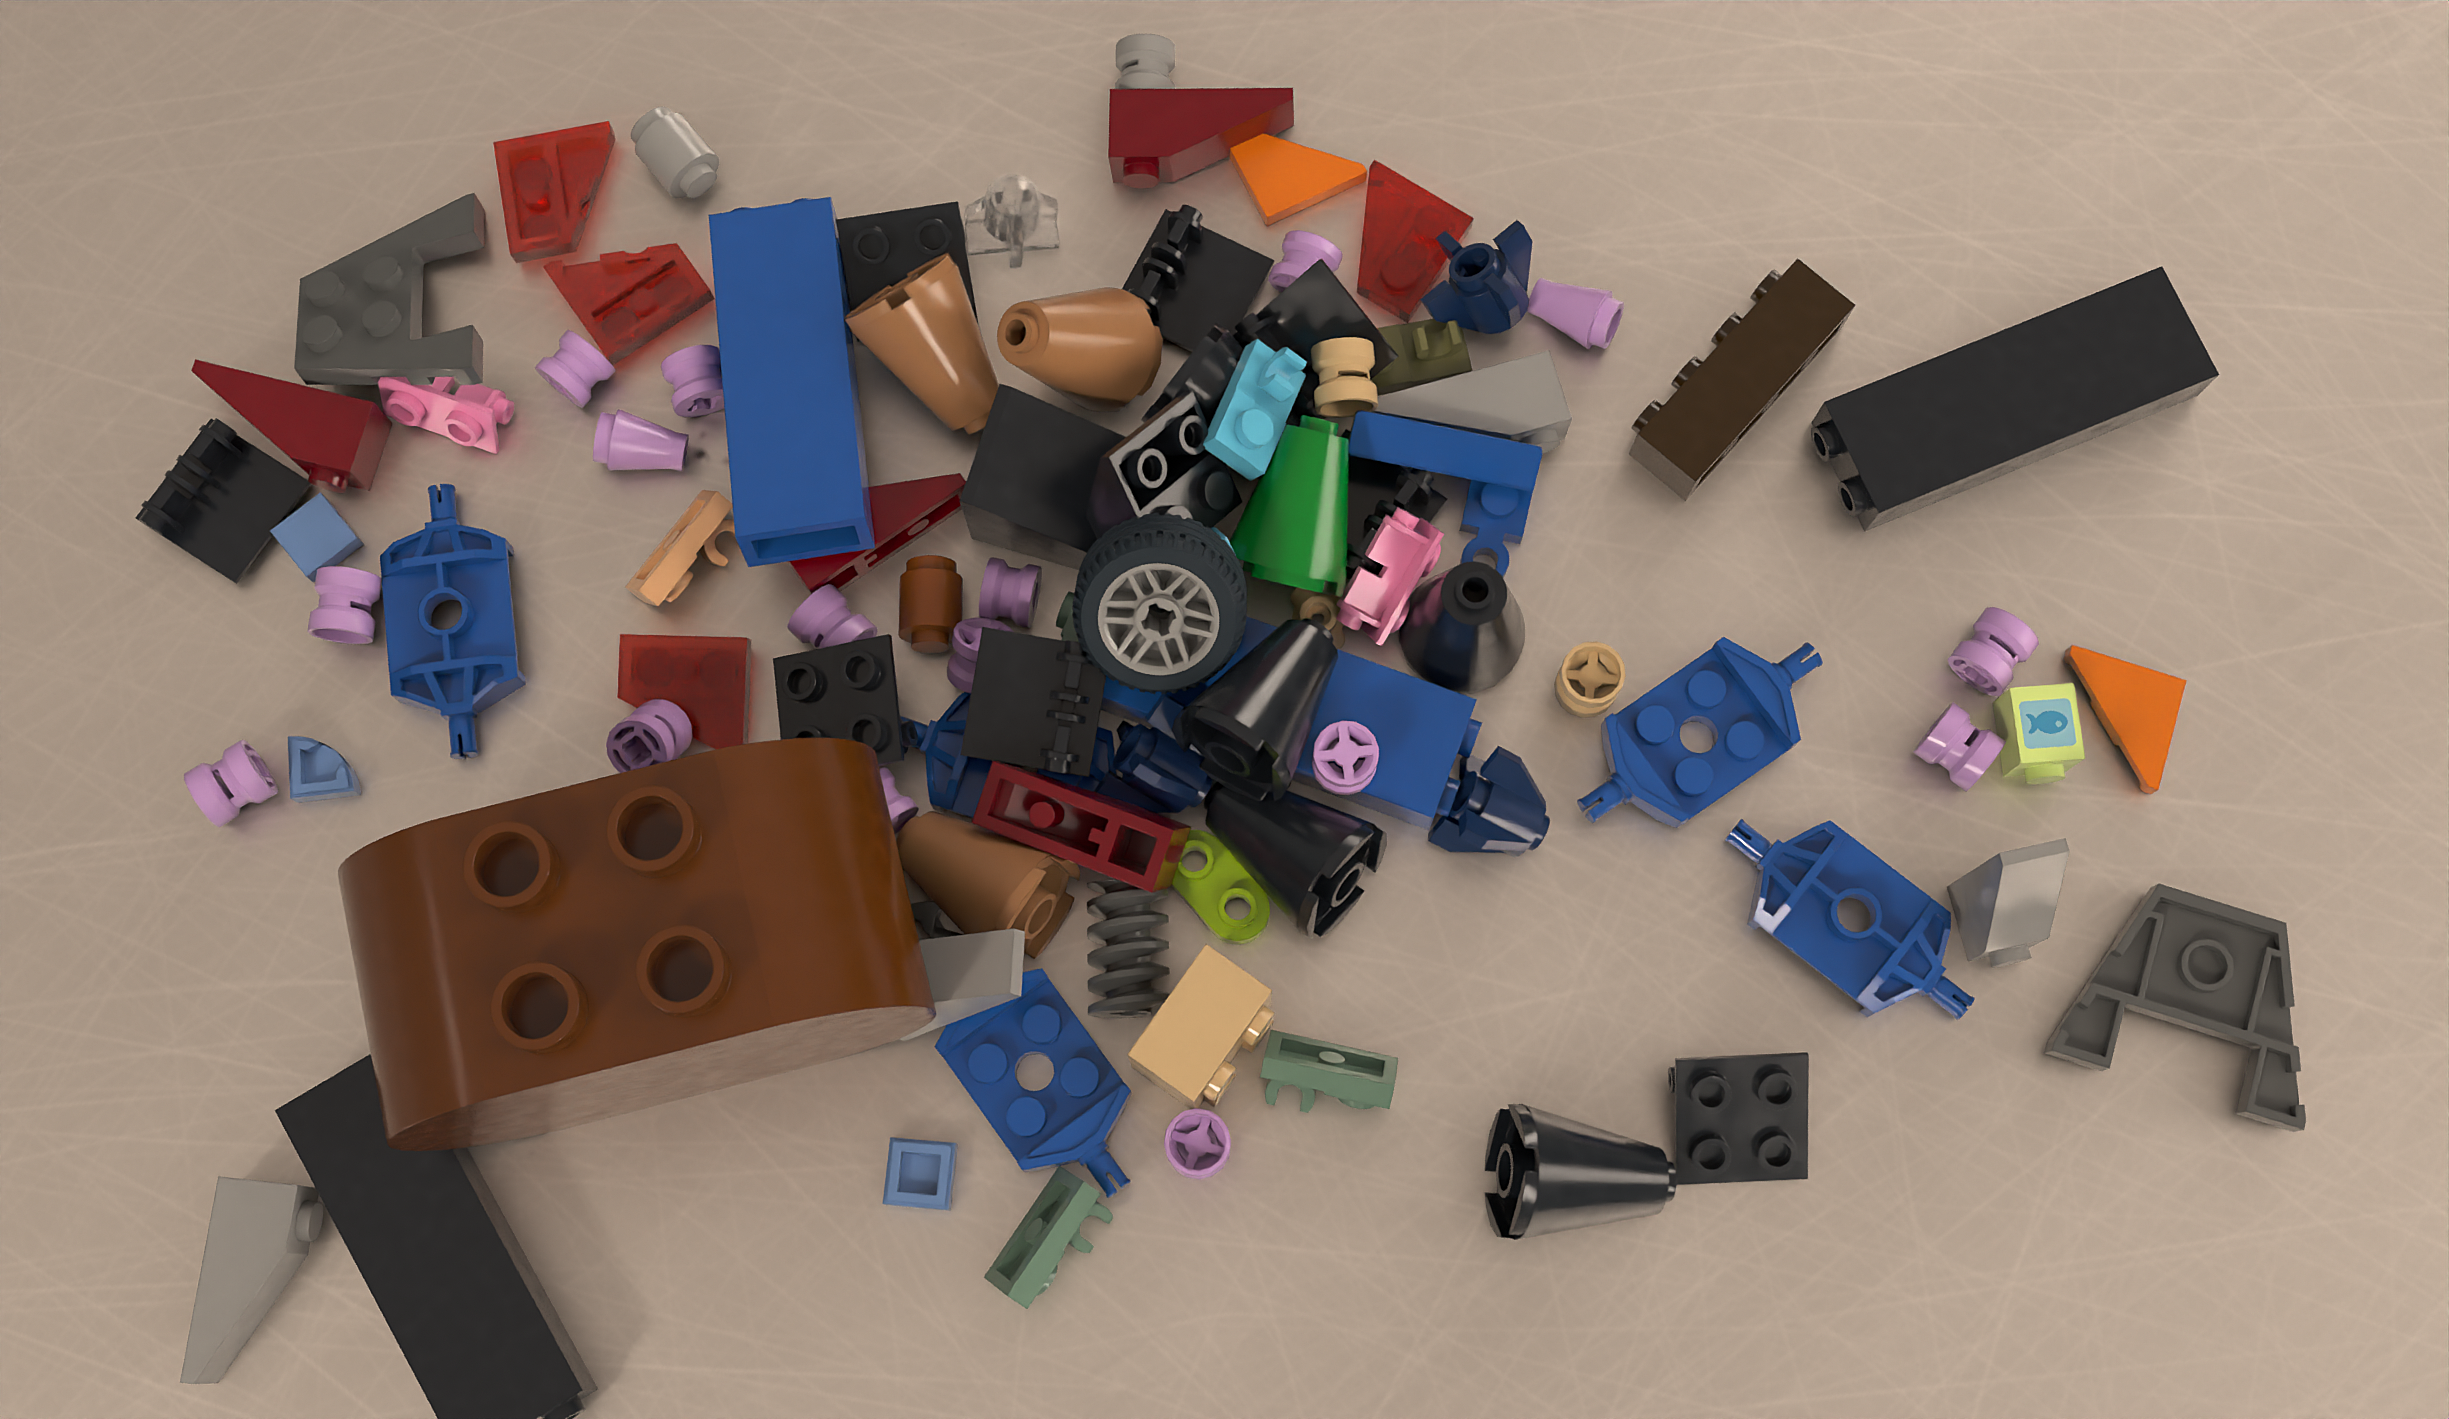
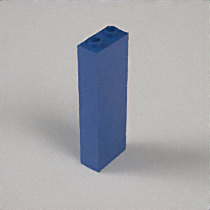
M831 197L819 199L801 198L791 203L758 208L741 207L730 212L708 215L735 538L748 567L873 549L875 548L853 335L844 320L846 315L850 313L848 289L836 224L837 216Z
M1246 616V626L1241 643L1232 659L1221 671H1218L1207 682H1200L1195 688L1192 687L1186 691L1180 689L1177 693L1169 692L1167 694L1185 706L1188 705L1278 627ZM1337 649L1338 659L1292 780L1429 830L1435 813L1448 817L1461 781L1453 779L1449 775L1456 755L1469 758L1482 725V722L1470 718L1477 699ZM1106 675L1100 710L1152 728L1154 726L1146 721V716L1162 694L1161 692H1156V694H1151L1150 692L1143 693L1137 688L1131 690L1127 686L1119 685L1117 680L1112 681ZM1339 721H1354L1367 727L1375 736L1379 747L1378 764L1370 784L1360 792L1351 795L1334 794L1324 789L1316 780L1312 769L1314 743L1320 732L1330 724ZM1335 761L1328 762V764L1334 763L1337 767L1341 768L1343 773V768L1337 765Z

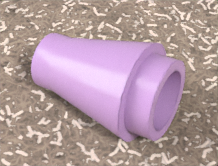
M1540 278L1530 295L1527 312L1542 318L1587 349H1590L1593 345L1605 349L1617 331L1623 314L1624 303L1612 298V291L1555 283Z
M620 409L617 410L616 415L602 412L595 434L593 461L607 464L608 470L673 469L683 471L689 434L674 432Z

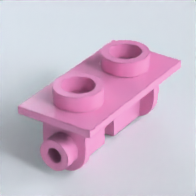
M380 377L378 385L383 413L386 416L392 417L403 425L418 426L449 437L454 442L463 446H474L494 454L499 452L496 424L499 422L506 425L514 412V402L506 399L504 391L494 390L480 384L461 385L456 393L452 395L449 391L455 384L454 377H435L432 385H411L406 377Z
M1399 507L1396 508L1392 517L1385 515L1383 522L1365 552L1368 558L1384 566L1379 575L1360 566L1357 567L1344 590L1343 596L1336 604L1341 608L1336 619L1358 631L1361 628L1370 638L1382 646L1388 634L1397 631L1405 621L1410 608L1408 598L1420 577H1426L1435 567L1441 552V545L1439 543L1444 533L1427 520L1419 519Z

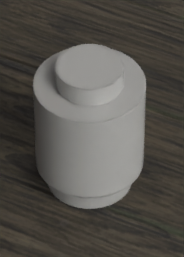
M657 107L647 112L636 122L631 131V139L636 144L635 153L672 197L684 198L688 196L689 198H696L713 186L717 179L716 171L719 166V158L682 114L672 113L667 107Z

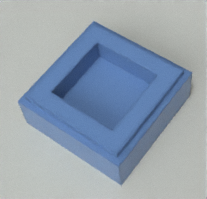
M321 492L270 530L304 575L313 583L316 580L317 569L338 565L364 545Z
M890 1137L883 1204L951 1211L958 1144Z

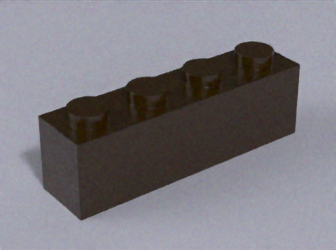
M1798 258L1783 275L1774 269L1763 279L1750 297L1756 303L1754 307L1743 318L1734 312L1711 339V342L1717 346L1704 361H1701L1697 356L1689 360L1671 383L1677 389L1664 405L1656 399L1652 401L1631 427L1637 433L1629 455L1685 501L1841 330L1855 307L1853 302Z

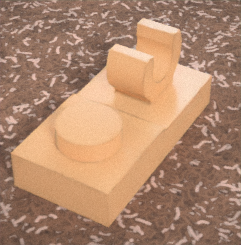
M702 490L625 588L644 603L659 607L664 599L668 602L674 601L688 586L693 577V573L688 569L698 557L696 556L698 551L709 563L726 566L729 560L717 551L715 539L723 531H728L735 538L734 520L724 519L733 508L732 503L718 491Z

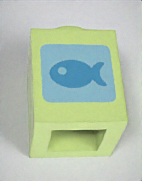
M2074 683L2013 687L2005 691L1992 703L1997 735L2006 741L2000 751L2003 777L2025 775L2027 784L2057 782L2065 779V772L2085 759Z

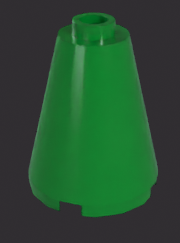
M1302 415L1299 427L1285 426L1265 474L1261 475L1229 540L1236 557L1244 561L1243 571L1252 573L1251 576L1320 593L1323 592L1326 580L1329 581L1327 592L1335 596H1343L1347 578L1349 439L1337 436L1338 423Z

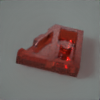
M609 121L493 142L509 251L516 263L577 252L616 140L614 130Z
M1374 159L1369 168L1356 293L1404 322L1409 323L1422 303L1420 299L1429 293L1450 262L1435 238L1446 231L1457 242L1462 244L1472 229L1474 218Z
M677 243L647 247L640 253L619 251L599 254L600 261L565 266L562 260L551 261L543 266L550 279L612 365L715 299L707 284Z
M620 634L617 698L636 708L653 699H664L677 704L686 713L692 725V737L714 749L748 744L752 639L747 637Z

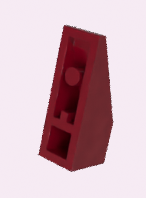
M1293 88L1110 89L1108 158L1113 183H1124L1132 188L1147 189L1155 187L1159 182H1175L1229 157L1230 148L1263 133L1273 136L1293 127Z
M195 359L191 371L309 475L308 482L319 488L336 493H345L347 486L370 491L393 424L374 402Z
M960 473L871 486L869 487L875 548L787 561V563L810 595L828 584L834 585L841 592L962 510L960 498L966 480Z
M999 761L992 762L971 822L1151 893L1171 887L1192 827L1137 805Z

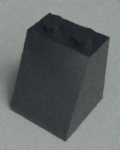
M999 384L960 498V504L971 538L1079 570L1085 555L1097 540L1086 517V511L1100 458L1125 439L1126 436L1016 388Z

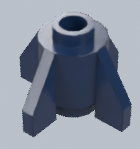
M1516 220L1496 236L1493 241L1498 249H1493L1485 243H1474L1463 248L1446 231L1442 232L1435 239L1451 261L1449 264L1450 277L1448 282L1443 280L1420 299L1430 316L1436 321L1446 324L1448 321L1456 320L1461 328L1485 334H1497L1514 327L1523 318L1529 305L1527 288L1533 241L1524 225Z
M1162 694L1146 716V721L1154 727L1149 729L1142 724L1133 726L1123 720L1116 729L1122 742L1113 760V767L1123 773L1122 778L1108 770L1093 792L1137 805L1155 813H1179L1187 806L1191 808L1198 806L1207 795L1213 779L1199 768L1205 757L1192 744L1184 753L1177 744L1172 732L1174 719L1185 705L1168 694Z
M1500 746L1494 750L1486 762L1472 754L1469 758L1462 757L1459 767V779L1461 782L1448 817L1442 816L1428 833V841L1449 852L1507 853L1513 857L1520 856L1527 849L1531 851L1536 849L1548 831L1550 818L1545 815L1546 801L1521 757Z

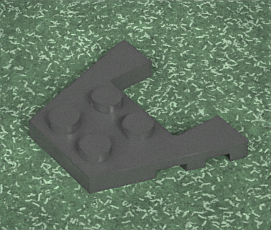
M475 193L465 195L300 279L294 369L306 385H377L380 377H406L411 385H432L435 377H455L460 385L483 383V340L473 325L422 338L424 264L484 248V208Z
M2163 884L2151 887L2047 1042L2044 1053L2099 1071L2110 1069L2124 1009L2126 1008L2249 1047L2251 1052L2236 1114L2292 1132L2304 1130L2306 1123L2305 1105H2299L2296 1072L2301 1071L2299 1047L2293 1045L2290 1008L2294 1007L2295 1004L2287 924Z

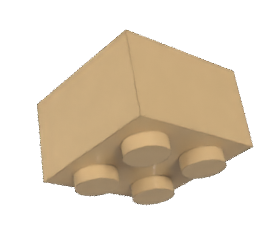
M1205 944L1127 1054L1132 1068L1189 1109H1199L1204 1101L1215 1107L1236 1077L1234 1072L1237 1068L1231 1065V1062L1238 1052L1244 1047L1253 1053L1274 1023L1272 1018L1275 1012L1269 1009L1271 1007L1272 990Z

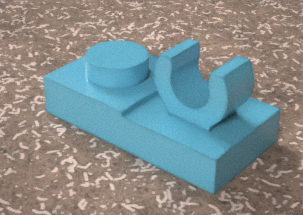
M1259 339L1246 345L1208 428V435L1203 443L1205 449L1250 481L1265 474L1285 428V422L1306 377V374L1301 370L1305 368L1307 362L1288 347L1275 352Z

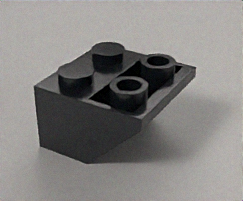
M1186 391L1180 394L1100 458L1086 511V517L1097 539L1102 537L1113 526L1120 525L1124 520L1135 516L1140 518L1144 514L1159 513L1161 516L1165 515V513L1181 515L1184 519L1188 517L1194 521L1201 522L1204 527L1212 528L1243 502L1226 463L1206 450L1203 445L1208 435L1209 426L1193 391Z

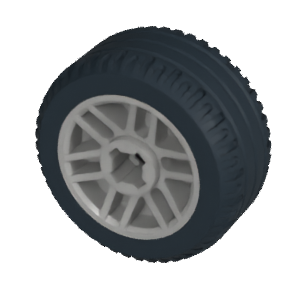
M1159 513L1144 514L1140 518L1138 516L1132 517L1106 531L1102 537L1096 540L1085 555L1077 575L1073 598L1072 616L1074 629L1088 659L1091 660L1096 668H1100L1101 673L1107 675L1112 681L1117 680L1121 686H1127L1131 690L1137 688L1140 692H1150L1151 694H1156V692H1161V694L1177 693L1180 689L1186 691L1192 687L1195 688L1200 682H1207L1218 671H1221L1232 659L1241 643L1247 616V586L1243 569L1235 553L1225 540H1222L1208 526L1204 527L1201 522L1194 521L1188 517L1184 519L1181 515H1172L1170 513H1165L1162 516Z

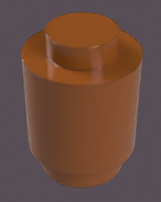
M936 555L917 556L906 562V572L900 576L898 635L902 640L911 643V648L914 651L929 654L945 652L949 649V644L952 643L955 626L962 621L963 578L957 573V563L950 558Z

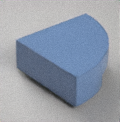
M301 736L288 737L290 799L297 803L361 795L357 775L350 763L340 753L312 738Z

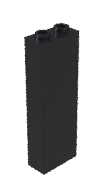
M2161 266L1825 401L1811 422L1813 425L1811 428V438L1819 457L1825 462L1830 460L1839 478L1838 494L1844 509L1850 516L1858 517L1865 532L2197 397L2219 376V373L2166 272Z
M371 1054L275 1110L437 1419H574L586 1410L581 1400L598 1390L468 1148L434 1151H404L390 1148L387 1145Z

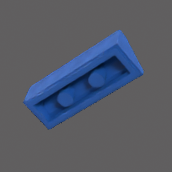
M1363 410L1355 412L1349 438V453L1352 456L1525 491L1534 490L1543 454L1542 447Z

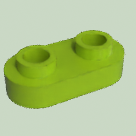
M1190 830L1171 887L1217 938L1234 945L1252 942L1264 932L1269 921L1270 904L1266 893L1214 835L1203 830ZM1199 851L1206 856L1207 864L1200 871H1189L1182 864L1184 856L1188 852ZM1235 898L1245 900L1250 906L1249 914L1240 920L1230 918L1225 912L1226 904Z

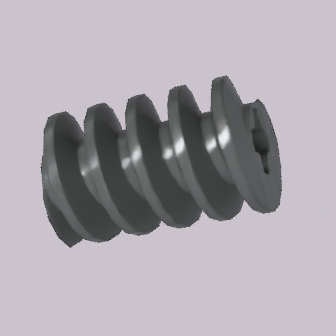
M1117 879L1087 883L1089 889L1103 894L1087 902L1088 914L1103 919V921L1092 924L1087 928V937L1095 943L1104 945V947L1087 954L1088 965L1105 971V973L1096 975L1088 980V991L1106 998L1088 1006V1015L1102 1018L1152 1015V1007L1164 1003L1170 995L1151 987V981L1170 974L1169 967L1151 962V955L1169 949V941L1151 936V929L1169 923V916L1150 910V903L1168 897V889L1151 893Z

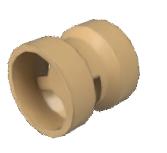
M1342 337L1315 344L1311 349L1312 368L1319 375L1320 385L1314 391L1317 414L1333 418L1354 417L1355 412L1358 410L1368 412L1376 410L1378 407L1377 387L1370 381L1369 373L1370 369L1375 365L1373 343L1363 338Z
M1597 641L1584 642L1572 648L1565 656L1554 683L1555 696L1561 707L1570 714L1581 718L1596 717L1606 712L1621 691L1626 677L1625 665L1619 653L1609 645Z

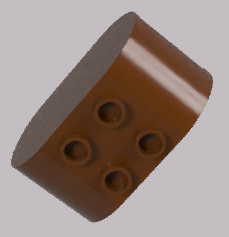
M793 738L730 746L430 820L400 830L364 846L346 858L338 869L339 885L387 1145L397 1150L434 1151L481 1146L541 1135L857 1054L907 1036L928 1025L937 1014L877 756L870 746L853 740Z

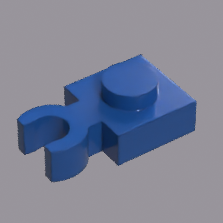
M1476 480L1470 481L1459 531L1476 534L1477 537L1465 546L1460 564L1472 562L1478 555H1487L1494 560L1495 569L1504 578L1509 566V553L1503 541L1516 544L1521 543L1533 490L1525 491Z

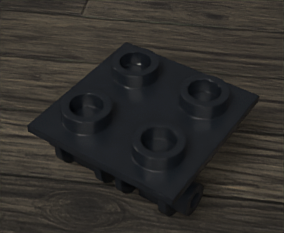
M958 201L836 219L851 310H854L888 285L892 287L907 278V274L919 266L948 253L953 262L957 264L978 323L965 245V231Z
M1182 205L1179 211L1171 212L1165 209L1122 289L1145 301L1150 308L1146 310L1153 326L1159 327L1163 339L1193 352L1216 322L1226 330L1228 329L1232 336L1237 332L1234 329L1235 326L1245 318L1273 266L1274 260L1201 226L1202 213L1192 206Z
M1322 258L1314 263L1258 314H1249L1234 328L1237 332L1233 337L1243 349H1245L1246 345L1259 339L1275 352L1288 347L1307 362L1305 368L1301 370L1306 374V377L1292 406L1293 412L1300 420L1302 415L1323 420L1327 418L1317 414L1315 410L1314 391L1320 385L1319 375L1312 368L1311 349L1315 344L1342 337H1357L1371 341L1374 345L1375 365L1369 371L1370 380L1399 357Z
M215 418V420L210 419L206 425L202 424L199 428L201 432L183 456L179 455L177 457L176 465L171 471L168 470L165 473L166 478L148 502H143L141 505L143 508L136 516V519L237 584L272 538L273 534L270 530L287 518L311 483L236 435L237 432Z
M1345 429L1340 437L1349 439L1350 431ZM1348 453V579L1352 578L1358 566L1376 575H1379L1384 565L1368 558L1365 552L1383 522L1385 515L1392 517L1396 508L1399 507L1419 519L1423 518L1431 523L1446 503L1448 498L1430 487L1434 478L1428 471L1417 468L1407 471L1397 464L1352 456Z
M982 627L960 755L1089 777L1106 675L1101 673L1100 668H1096L1091 660L1088 659L1086 652L1083 651L1079 642L1062 641Z
M890 634L773 658L781 740L793 738H838L857 741L870 746L875 751L879 766L904 761V754L907 753L908 747L917 744L918 735L912 721L903 722L900 718L892 636Z
M1807 1052L1675 1058V1067L1668 1068V1084L1670 1093H1675V1169L1677 1185L1808 1179L1809 1054Z

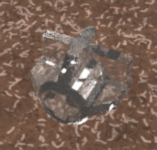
M1006 174L996 178L988 186L984 197L965 206L964 226L968 255L1008 252L1009 267L1019 268L1022 266L1023 251L1059 248L1057 199L1039 192L1036 185L1022 175Z

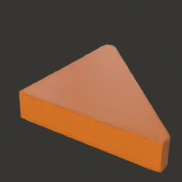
M1264 133L1230 148L1229 157L1266 226L1359 185L1367 179V170L1361 163Z
M2071 645L2065 651L2063 658L2065 663L2073 667L2092 699L2090 705L2115 747L2119 745L2140 780L2139 787L2141 791L2149 794L2159 790L2187 680Z

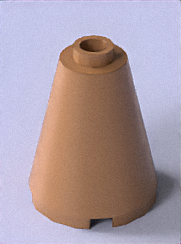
M945 253L909 272L907 278L894 286L888 285L848 313L844 320L848 324L850 331L951 431L964 427L968 435L985 427L999 383L957 264L953 262L948 253Z
M1112 287L1018 302L1006 310L997 330L999 350L1009 363L1077 405L1096 412H1118L1127 408L1124 405L1129 403L1136 395L1143 396L1151 388L1161 365L1162 336L1159 327L1153 326L1146 310L1150 308L1143 299L1126 290Z
M930 811L921 817L915 816L908 820L902 827L896 840L902 869L965 935L1013 928L1025 931L1024 953L1033 959L1045 950L1057 934L1075 898L1065 891L1069 876L1077 881L1080 880L1078 864L978 825Z

